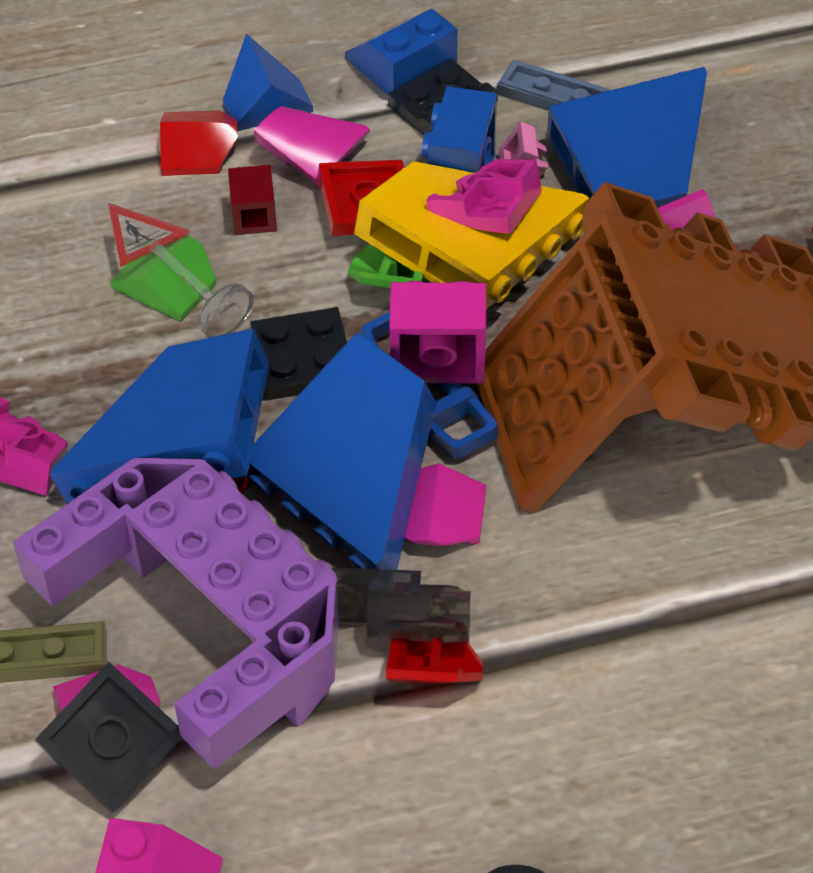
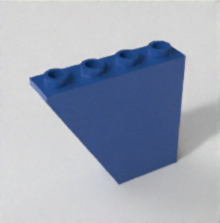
M705 67L549 106L547 137L576 192L582 193L590 199L604 182L653 197L657 208L687 196L707 78Z
M254 329L168 346L52 468L50 476L66 504L133 458L204 459L218 473L224 471L231 478L247 476L270 364Z
M357 332L253 444L249 464L253 472L248 478L265 495L270 496L274 491L284 499L280 504L297 521L302 523L308 518L316 524L317 527L314 529V532L332 549L336 550L340 545L346 548L351 553L348 560L365 576L370 578L375 572L386 582L390 583L397 573L436 401L424 380Z

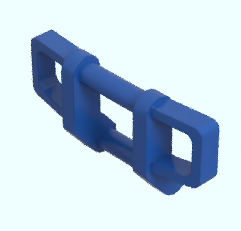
M390 312L362 327V336L377 347L375 339L390 331ZM438 383L447 396L436 401L428 437L455 459H460L498 437L496 420L479 402L478 396L471 388L464 387L461 383ZM470 413L482 425V428L462 439H454L443 430Z

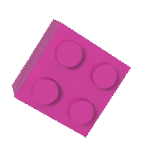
M456 281L453 283L391 282L390 356L424 380L425 383H484L486 283H470L467 281Z

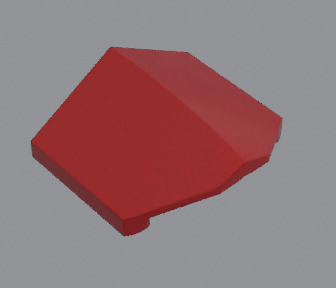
M220 110L164 112L160 121L162 176L219 174L223 168L225 158L237 141L238 120Z
M406 623L393 624L386 666V679L389 682L439 684L482 681L483 662L467 641V634L463 627Z

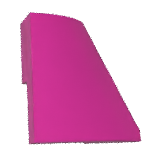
M281 106L269 114L255 128L254 137L256 142L286 166L290 163L320 187L317 176L319 163L347 160L370 133V129L362 124Z
M495 159L482 166L478 172L457 180V192L454 194L441 196L433 193L426 199L429 211L461 225L490 232L512 233L542 192L537 160Z
M0 398V482L46 496L54 484L50 476L52 468L66 455L68 442L56 433L44 430L40 422L31 416L22 419L16 418L9 413L10 402Z

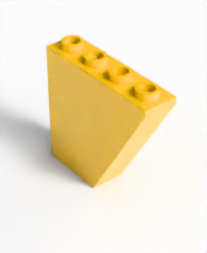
M413 161L360 200L354 232L356 236L415 272L416 270L423 273V278L431 283H453L456 281L486 283L487 309L495 302H502L508 296L512 287L521 280L527 281L534 274L537 266L546 259L552 260L558 254L562 245L568 240H575L582 234V216L589 197L582 193L541 186L542 192L512 233L479 230L461 225L429 211L426 199L433 193L441 196L454 194L457 192L456 181L474 173Z

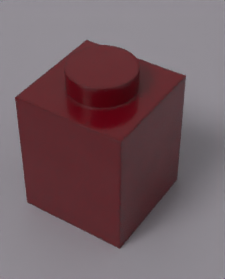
M271 164L228 168L234 235L276 232L277 222Z

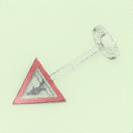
M108 203L120 267L154 252L206 300L198 319L200 330L208 338L234 333L245 322L254 305V295L242 284L231 283L213 292L164 247L188 235V229Z

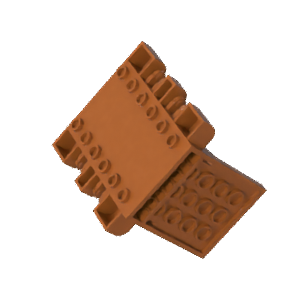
M604 182L585 206L582 216L584 235L486 348L484 383H477L485 409L497 422L498 437L496 441L520 510L536 513L625 418L655 408L658 409L660 415L665 419L717 432H725L735 424L746 423V425L753 429L755 436L762 443L790 450H798L808 442H813V257L807 247L764 234L750 250L742 249L740 251L738 246L733 244L723 220L696 212L683 228L676 227L671 229L670 225L664 223L653 197Z

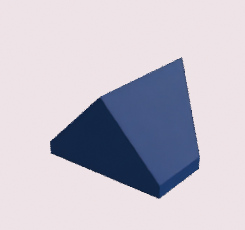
M246 33L223 97V106L227 115L238 120V131L257 127L269 114L281 106L308 113L313 112V105L300 79Z

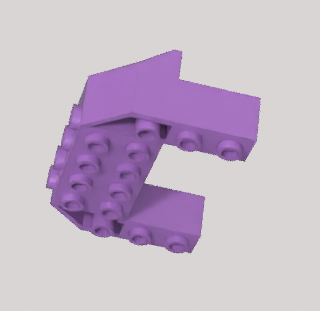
M133 458L13 541L22 577L52 607L120 558H123L142 578L168 560L251 639V645L174 703L180 736L214 770L285 715L293 724L299 727L307 720L335 681L339 626L338 579L336 574L323 560L316 561L304 551L300 540L293 532L287 529L282 531L273 523L266 509L258 501L252 500L250 502L238 491L233 479L226 472L220 471L218 473L204 459Z

